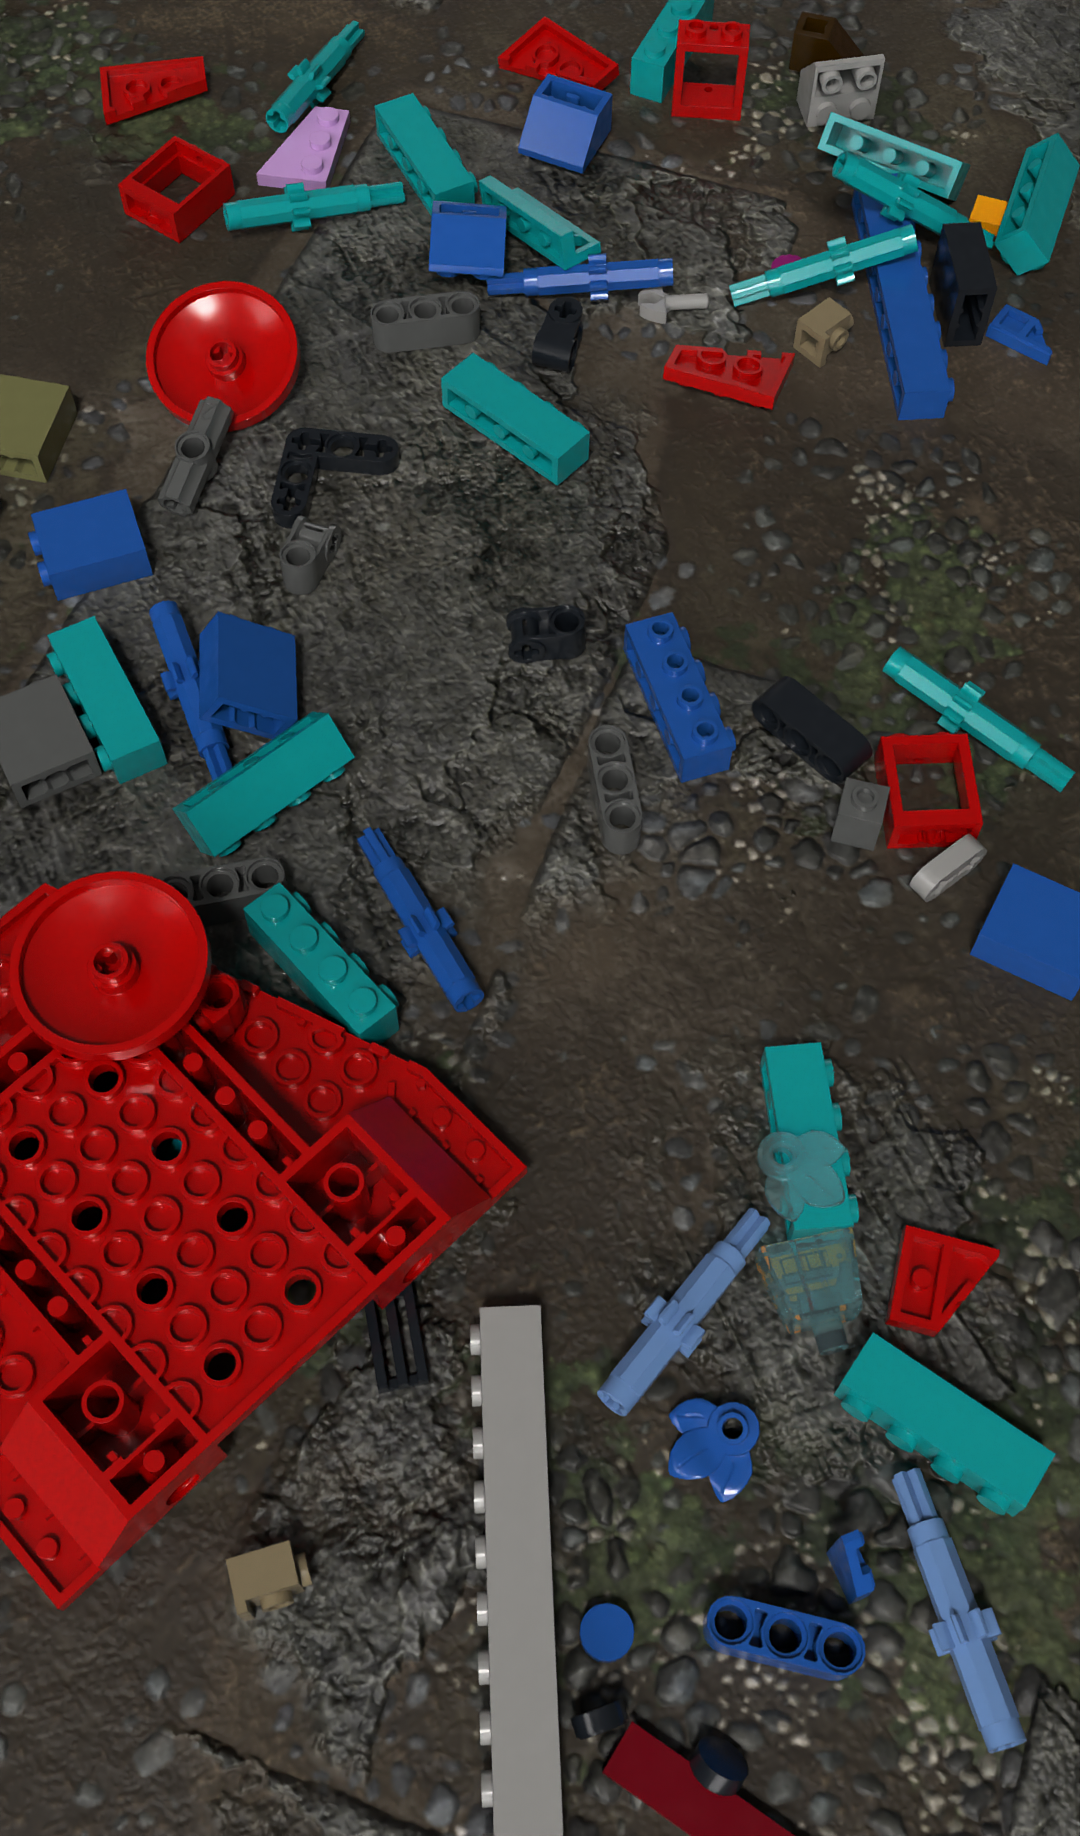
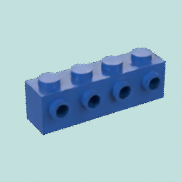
M673 612L625 624L623 650L678 778L683 783L729 770L732 751L736 750V740L730 726L724 727L720 718V704L714 692L709 693L705 685L706 677L700 659L694 660L691 654V642L687 629L684 626L679 627Z

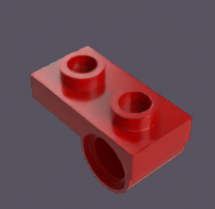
M211 974L206 993L198 1009L189 1020V1023L202 1036L209 1032L219 1044L231 1036L244 1019L245 1009L237 982L227 974ZM225 998L231 1000L224 1007H210L218 999Z

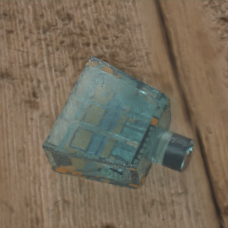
M852 1227L761 1246L755 1259V1265L786 1331L789 1334L813 1330L820 1355L835 1354L849 1348L842 1323L855 1320L863 1308Z

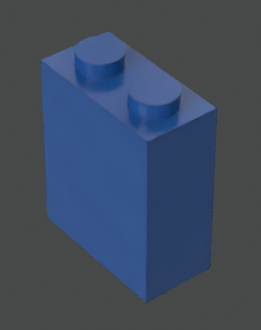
M126 489L31 514L35 531L28 532V536L35 556L43 555L44 561L37 563V567L44 587L52 585L58 601L153 575Z
M218 611L200 633L199 719L268 739L275 738L291 727L298 720L295 635Z
M1013 863L970 955L1072 1001L1080 989V892Z

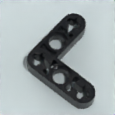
M298 428L288 434L285 441L271 498L275 522L283 528L291 529L298 516L309 517L319 470L370 475H388L393 473L400 464L397 442L389 436L316 428ZM339 447H349L353 450L347 456H337L333 453ZM361 450H364V456H361ZM294 473H304L307 475V478L299 483L287 480ZM290 497H294L296 506H292L291 511H287L290 505Z

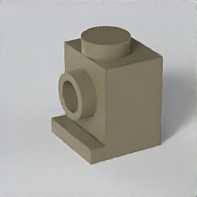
M827 298L797 320L793 348L821 368L826 363L827 355L833 350L838 351L846 343L849 337L848 330L854 325L852 314L832 298Z
M290 1540L225 1559L236 1612L244 1622L255 1619L253 1607L261 1605L262 1612H270L287 1607L294 1603L293 1595L305 1592L304 1587L313 1585L306 1552L297 1554Z

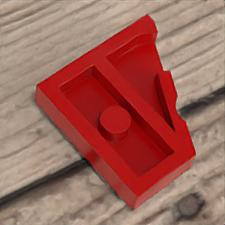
M906 1225L901 1233L885 1324L935 1337L998 1259L1000 1250Z

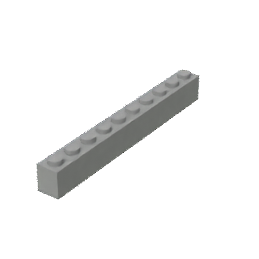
M541 1305L479 1307L480 1324H470L471 1355H481V1375H471L472 1407L482 1406L483 1427H473L472 1432L473 1459H484V1480H474L475 1514L485 1513L486 1535H475L476 1569H487V1591L477 1592V1625L488 1626L489 1649L478 1650L479 1685H490V1709H480V1745H491L492 1770H481L482 1808L493 1807L494 1833H483V1836H563Z

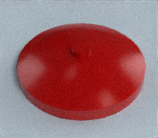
M218 281L203 284L176 298L162 312L154 324L146 349L148 378L154 392L164 407L178 420L190 425L200 400L206 399L207 396L220 399L224 404L231 407L234 412V417L227 432L250 427L261 422L277 410L288 397L296 382L301 360L299 338L284 307L264 290L236 281Z
M110 871L96 873L74 880L50 894L31 912L23 923L10 955L9 984L11 994L20 1015L31 1030L42 1041L57 1051L71 1057L90 1061L127 1059L160 1046L180 1031L192 1018L209 984L212 965L211 947L205 927L195 908L186 897L171 885L152 876L136 872Z

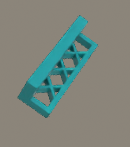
M491 175L479 180L482 204L507 206L506 230L563 270H567L587 260L588 255L601 253V244L598 240L519 187L512 190Z

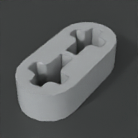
M967 834L923 866L912 878L910 887L925 902H929L973 870L984 858L987 849L974 836Z

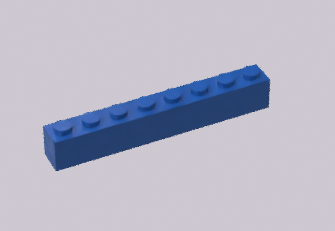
M854 189L851 206L859 240L909 224L913 225L915 231V222L906 217L903 222L898 220L894 222L880 214L884 205ZM917 240L918 252L865 268L898 420L944 418L947 404L953 401L955 393L954 380L952 377L948 378L947 351L946 349H941L940 345L941 325L939 321L934 320L933 316L934 296L932 293L928 294L927 267H922L921 265L922 247L920 240Z

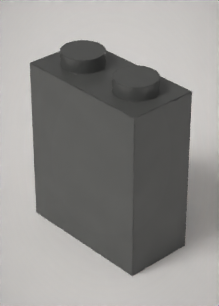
M57 674L43 680L34 681L26 687L0 696V764L21 808L103 775L95 753Z

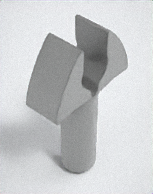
M663 287L645 288L638 294L639 316L660 324H666V316L669 311L707 309L710 303L707 293L668 295L663 292Z

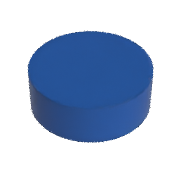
M610 1603L596 1605L582 1619L579 1631L580 1642L586 1654L593 1660L601 1663L616 1662L628 1653L633 1643L634 1626L627 1612L617 1605Z

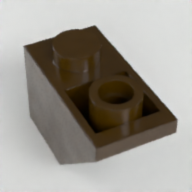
M801 12L793 36L789 64L790 70L801 72V69L814 62L864 56L836 18Z

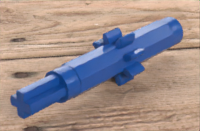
M606 253L588 255L589 264H577L567 270H563L559 266L524 268L523 272L504 273L503 277L491 276L486 279L488 296L525 293V296L590 292L591 301L608 300V291L674 286L673 259L660 258L607 262Z
M162 601L152 606L149 610L152 625L169 671L160 673V677L169 699L172 701L179 697L198 753L201 758L205 759L213 781L233 767L227 752L229 744L222 725L199 719V661L178 604L174 601Z
M371 827L363 830L364 835L357 838V842L373 867V874L380 884L383 893L404 926L398 930V934L402 939L400 942L410 958L417 956L419 953L421 954L456 1012H466L473 1009L483 1000L484 992L451 939L457 935L453 927L454 921L445 907L440 908L436 912L434 911L412 873L406 867L403 860L396 856L380 828L374 831Z

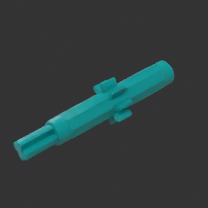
M353 20L350 24H347L337 36L332 37L310 62L305 58L299 65H295L287 75L293 80L292 83L266 112V122L272 130L278 133L286 132L309 105L313 109L319 102L323 103L329 97L331 91L326 87L327 84L345 65L352 54V50L365 36V30L359 28V22Z
M847 150L843 151L834 163L832 169V176L884 205L880 214L894 222L896 220L903 222L906 217L939 236L943 224L970 222L966 216L957 212V210L917 189L922 180L908 172L905 174L899 172L896 177ZM983 229L987 249H992L994 246V241L992 240L995 235Z
M401 181L367 186L366 183L309 191H305L303 182L286 184V187H283L284 194L223 203V214L228 231L290 223L291 231L294 232L308 230L311 227L310 220L356 214L358 212L370 211L372 207L405 202V194Z
M909 224L850 244H846L845 236L826 242L828 251L764 271L765 274L731 284L729 288L734 307L769 296L774 298L835 278L837 286L855 281L853 273L855 271L918 252L913 225Z
M901 646L885 664L882 670L885 674L942 714L937 724L951 734L957 733L962 728L1006 760L1011 761L1022 770L1024 768L1028 769L1059 792L1064 789L1076 773L1040 748L1042 744L1030 737L1029 734L980 701L986 692L970 680L963 687H960Z

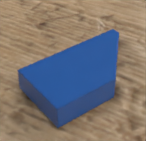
M1006 304L989 324L985 336L1046 366L1050 362L1052 350L1045 343L1042 335L1044 330L1040 320Z
M858 1529L840 1536L826 1552L849 1605L866 1598L876 1587L872 1570L869 1565H866L859 1550L860 1547L864 1546L865 1541L862 1532H859Z

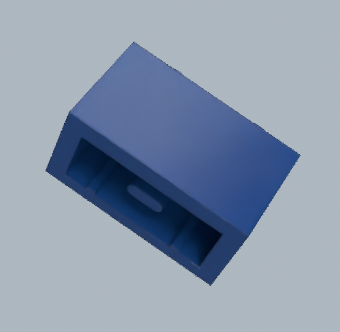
M547 74L532 97L518 146V153L583 174L611 131L613 94Z
M433 201L429 271L436 272L442 277H456L459 274H472L480 280H486L491 276L503 277L507 206Z

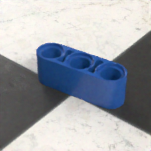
M724 1596L717 1599L710 1606L703 1620L705 1640L717 1652L828 1681H840L849 1677L862 1666L866 1656L865 1643L862 1636L854 1627L848 1624L738 1596ZM731 1611L741 1619L743 1632L740 1638L735 1640L726 1639L717 1632L715 1627V1616L717 1613ZM783 1624L794 1632L796 1637L794 1652L781 1653L771 1645L769 1640L771 1626ZM827 1638H838L847 1645L850 1659L846 1667H836L826 1659L824 1643Z

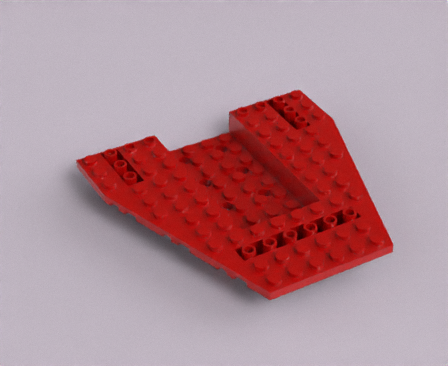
M44 883L0 918V1538L57 1609L64 1611L228 1456L218 1445L227 1435L372 1299L383 1310L528 1172L527 1166L426 1067L412 1060L407 1062L391 1054L389 1049L374 1042L370 1044L346 1032L344 1027L280 996L276 998L261 991L259 986L245 979L241 981L232 977L239 986L245 1009L244 1019L234 1030L235 1032L221 1044L209 1032L202 1036L188 1021L180 1031L160 1046L138 1056L122 1060H83L63 1054L50 1047L31 1030L20 1015L14 1003L9 984L10 955L18 932L31 912L50 894L58 890ZM211 965V974H226L218 970L216 965ZM225 998L218 999L210 1007L221 1008L226 1006L231 1000ZM112 1071L118 1074L117 1084L111 1090L97 1092L93 1089L94 1081L101 1073ZM30 1137L39 1140V1148L34 1156L26 1160L15 1158L14 1151L20 1141ZM174 1138L182 1142L181 1151L174 1159L162 1161L156 1158L157 1147L162 1141ZM88 1207L102 1209V1219L97 1227L89 1231H82L77 1228V1219L83 1210ZM231 1208H242L248 1213L246 1224L235 1232L223 1230L221 1228V1219L225 1212ZM156 1278L167 1281L168 1291L160 1302L146 1304L142 1301L141 1292L147 1282ZM303 1279L313 1282L316 1285V1293L309 1303L294 1305L288 1301V1291L293 1283ZM219 1353H230L235 1356L236 1360L233 1373L224 1380L211 1379L208 1375V1366L211 1359Z

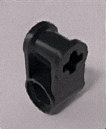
M561 297L550 304L541 330L538 331L532 350L533 365L567 373L572 371L583 336V331L579 325L582 319L583 308L579 301L571 297Z
M569 604L541 608L522 607L511 611L506 617V626L511 631L508 655L515 662L528 664L544 660H570L580 656L586 649L585 616L579 607ZM523 620L527 621V626H523ZM524 645H529L528 651H525Z

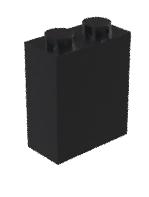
M981 222L948 223L942 226L929 286L934 296V307L937 320L941 325V337L944 347L981 345L996 295L997 284Z

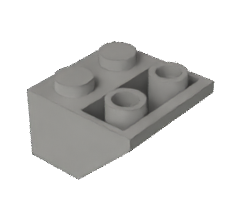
M884 54L814 62L801 69L796 100L806 127L826 125L831 112L855 121L874 119L885 63Z

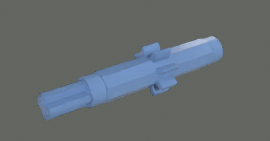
M749 1208L723 1241H718L709 1253L704 1256L668 1302L658 1295L643 1313L645 1316L641 1323L647 1326V1329L597 1391L600 1400L610 1410L620 1416H627L678 1351L686 1358H689L702 1341V1336L706 1333L698 1325L734 1281L746 1264L745 1258L767 1232L771 1224L767 1217L760 1216L756 1209Z
M913 1468L907 1472L901 1471L893 1475L894 1479H892L909 1525L907 1533L914 1549L915 1559L939 1621L932 1624L933 1628L928 1630L937 1656L940 1657L949 1653L952 1656L988 1753H995L1018 1746L1026 1742L1027 1738L992 1645L993 1641L998 1640L997 1636L1002 1634L992 1607L981 1611L978 1608L952 1537L949 1536L943 1518L938 1517L920 1468Z

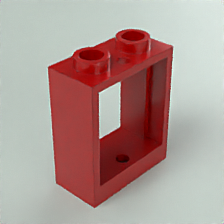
M700 19L679 20L671 116L740 121L749 51L750 24H741L735 21L710 22ZM685 52L738 55L735 85L683 82Z
M177 136L172 137L118 184L126 215L178 243H181L235 194L230 164ZM181 174L201 183L179 204L160 194Z
M938 732L932 735L896 733L890 736H881L874 757L877 784L890 787L883 818L887 849L950 847L967 834H971L977 839L983 826V818L968 734ZM953 763L961 809L903 811L896 765Z

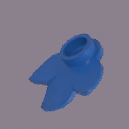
M702 1398L684 1401L669 1414L671 1422L683 1435L675 1442L670 1452L668 1472L673 1477L686 1480L703 1479L709 1476L712 1488L719 1501L722 1503L727 1502L744 1489L753 1474L750 1450L757 1444L760 1436L759 1420L754 1411L742 1403L727 1402L718 1407ZM732 1418L738 1419L743 1426V1432L737 1439L728 1438L724 1432L725 1423Z

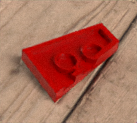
M546 16L497 57L499 68L542 81L547 74H551L599 90H603L619 76L618 63Z
M203 56L99 67L103 114L106 125L208 91Z
M676 345L664 366L663 379L684 387H693L711 392L716 396L728 397L749 403L755 407H764L772 410L793 367L795 353L782 352L781 359L761 357V351L747 350L746 355L737 356L727 355L726 351L722 348Z

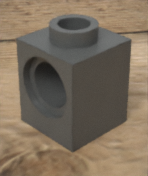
M846 777L830 841L874 851L883 823L890 787Z

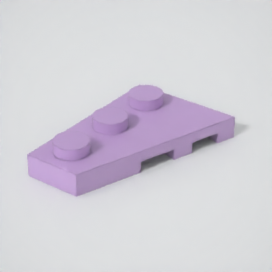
M315 106L256 173L258 185L283 188L286 187V184L303 182L305 191L329 188L350 125L349 110Z

